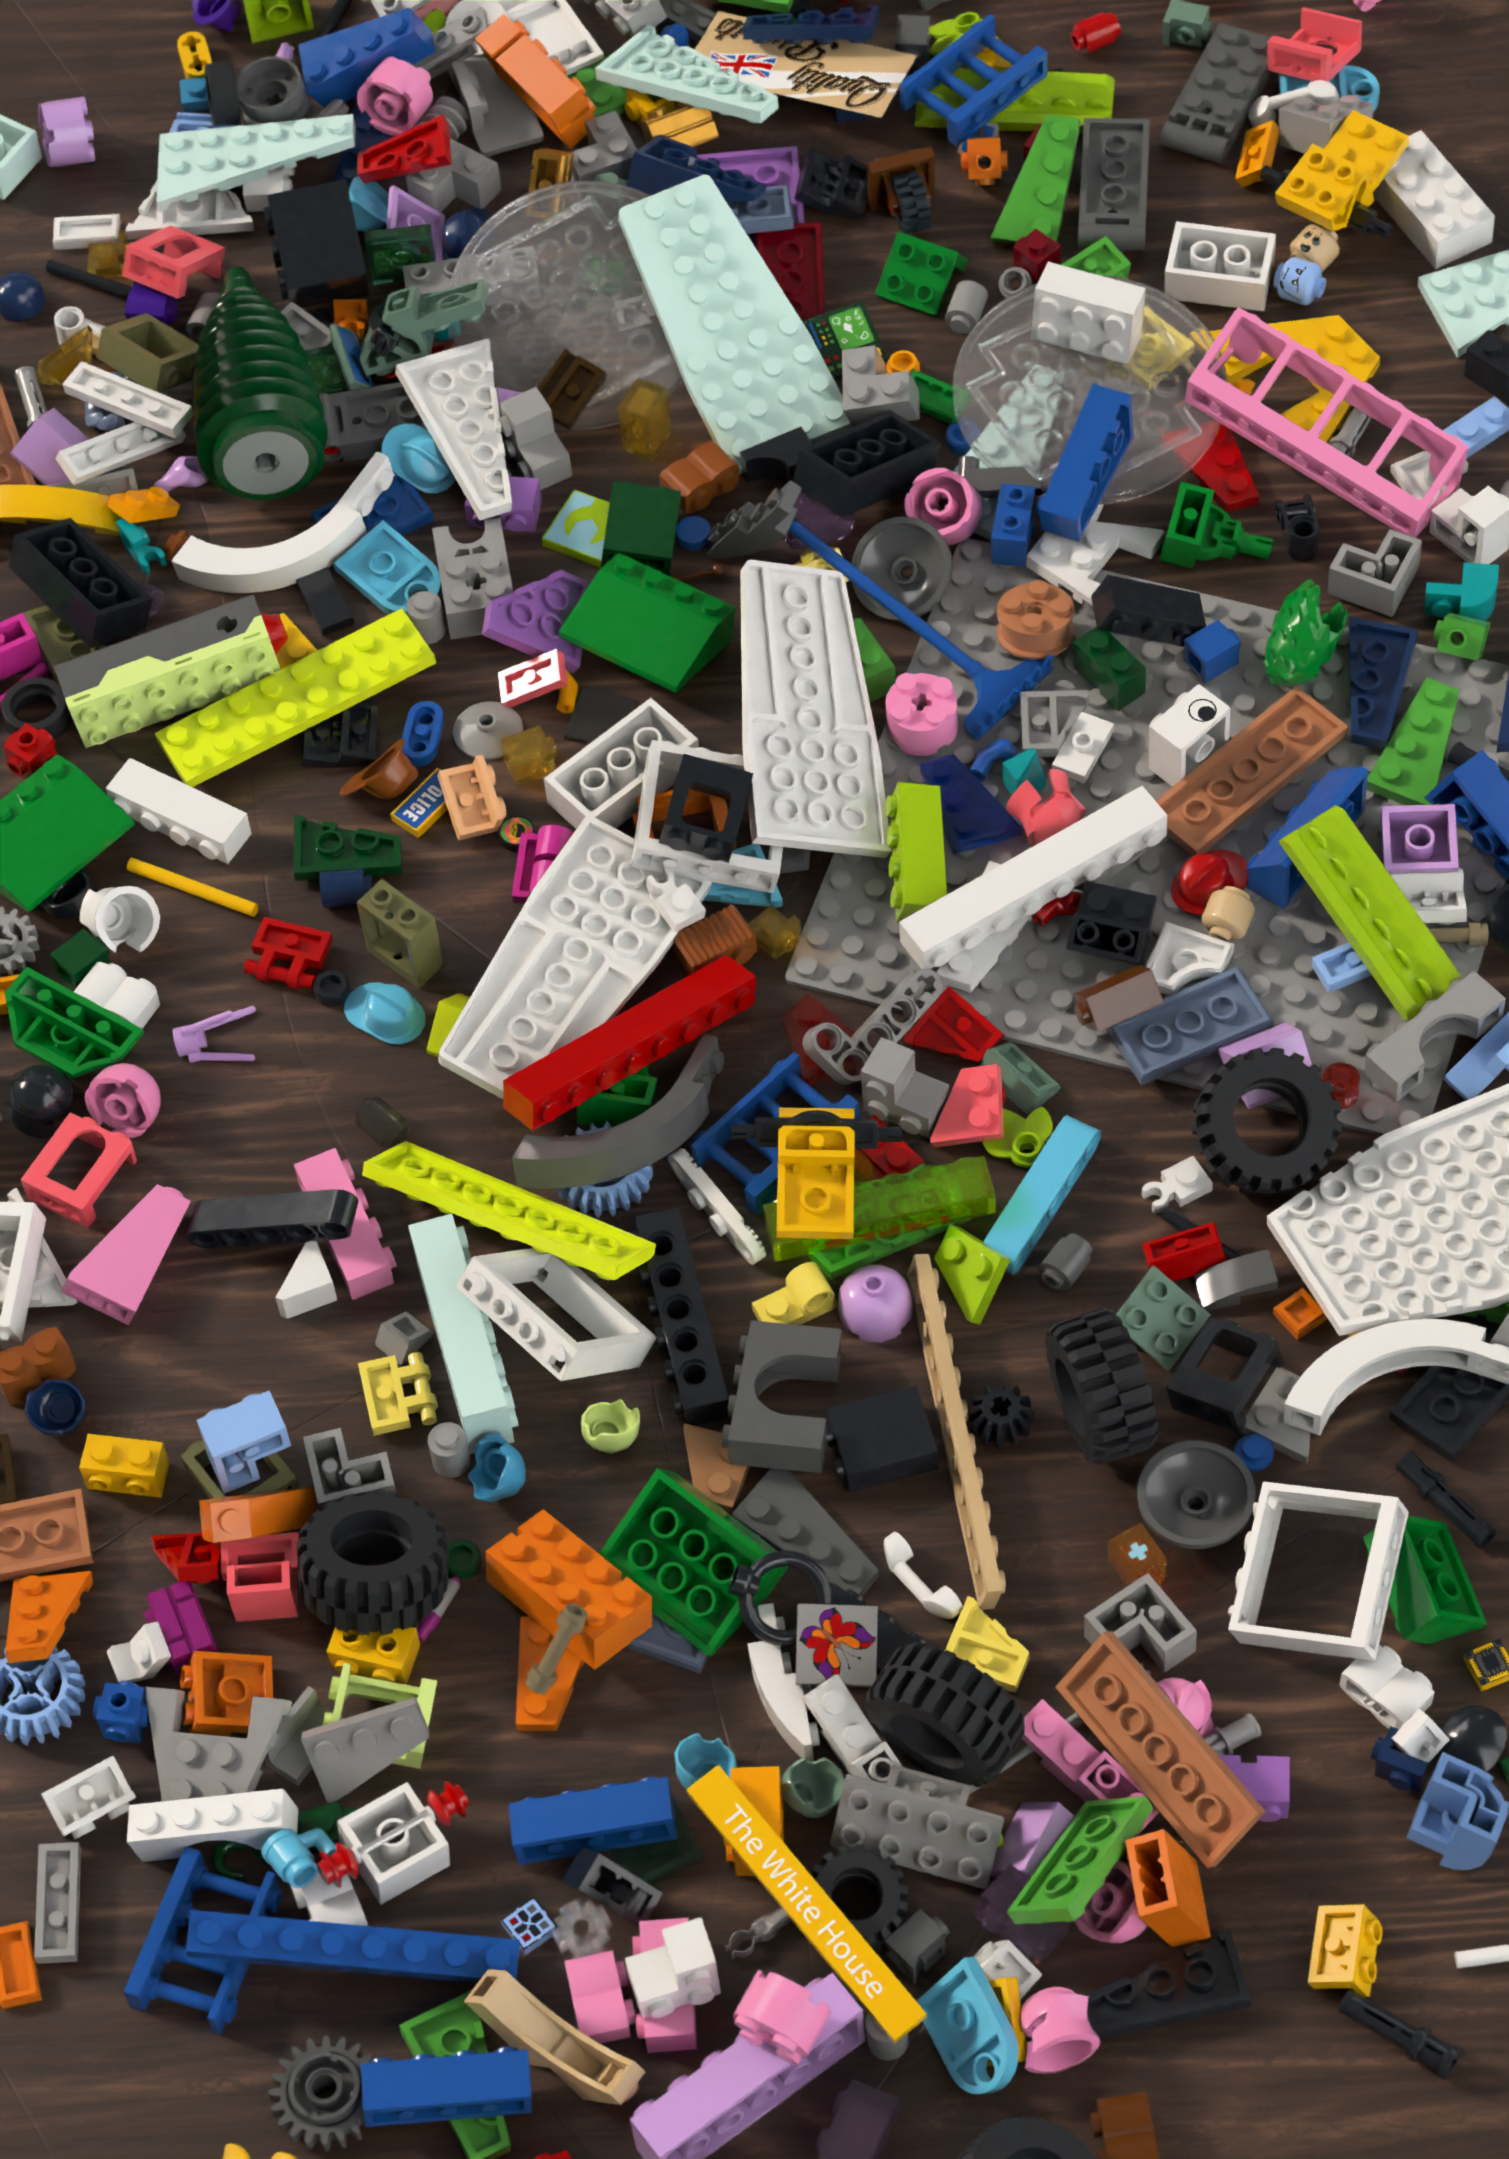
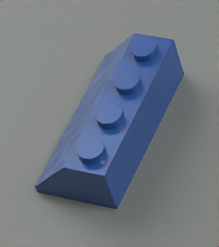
M1363 766L1330 770L1321 781L1316 780L1310 787L1305 801L1301 805L1296 804L1292 808L1285 825L1281 829H1275L1270 835L1265 849L1260 854L1255 853L1246 867V872L1248 873L1247 889L1285 909L1306 883V880L1278 841L1335 805L1343 808L1355 824L1365 811L1368 769Z

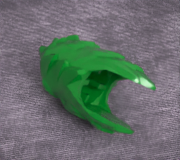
M1311 579L1302 583L1291 594H1288L1280 611L1275 614L1270 637L1266 643L1265 660L1263 661L1267 670L1266 675L1271 678V684L1298 686L1311 680L1314 681L1320 674L1319 669L1321 665L1326 664L1331 659L1337 646L1336 643L1345 629L1348 611L1343 609L1341 602L1337 603L1329 614L1325 613L1321 617L1319 609L1320 586L1318 584L1315 585Z

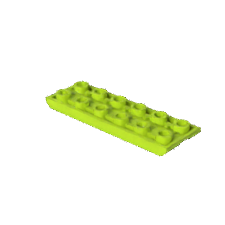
M959 68L953 73V75L977 91L982 90L990 83L969 68ZM996 70V71H998L999 73H1001V72H1005L1006 70ZM1047 72L1045 78L989 122L996 123L999 126V130L1034 132L1039 123H1043L1046 114L1080 119L1079 133L1083 134L1084 118H1112L1115 79L1107 74ZM940 83L930 91L954 109L959 108L968 101L943 83ZM919 100L917 101L915 127L947 128V119Z
M1335 805L1278 841L1403 1020L1410 1021L1429 1000H1437L1447 992L1449 986L1456 979L1462 978L1343 808Z

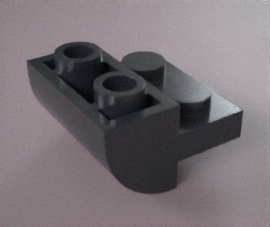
M1085 881L1078 911L1074 914L1066 947L1067 950L1141 965L1150 940L1149 932L1157 903V896Z

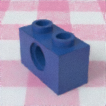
M1001 483L991 536L992 564L1026 567V558L1030 549L1036 515V487Z

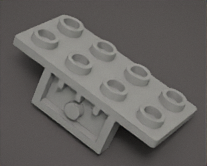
M485 55L471 56L465 60L451 63L452 67L448 69V73L460 103L467 110V120L481 155L488 157L544 140V135L535 113L495 74Z
M893 1765L886 1784L852 1774L846 1776L830 1845L835 1848L846 1845L848 1850H854L855 1844L864 1845L863 1851L871 1852L874 1847L881 1850L880 1857L886 1859L889 1855L896 1865L986 1889L1004 1818L1000 1815L967 1807L972 1786Z

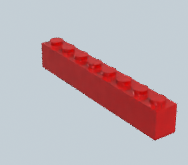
M726 954L504 1079L503 1108L534 1131L570 1109L581 1105L598 1093L609 1089L626 1077L637 1073L654 1061L665 1057L682 1045L693 1041L696 1037L710 1029L721 1025L724 1021L738 1013L749 1009L755 1004L756 976Z

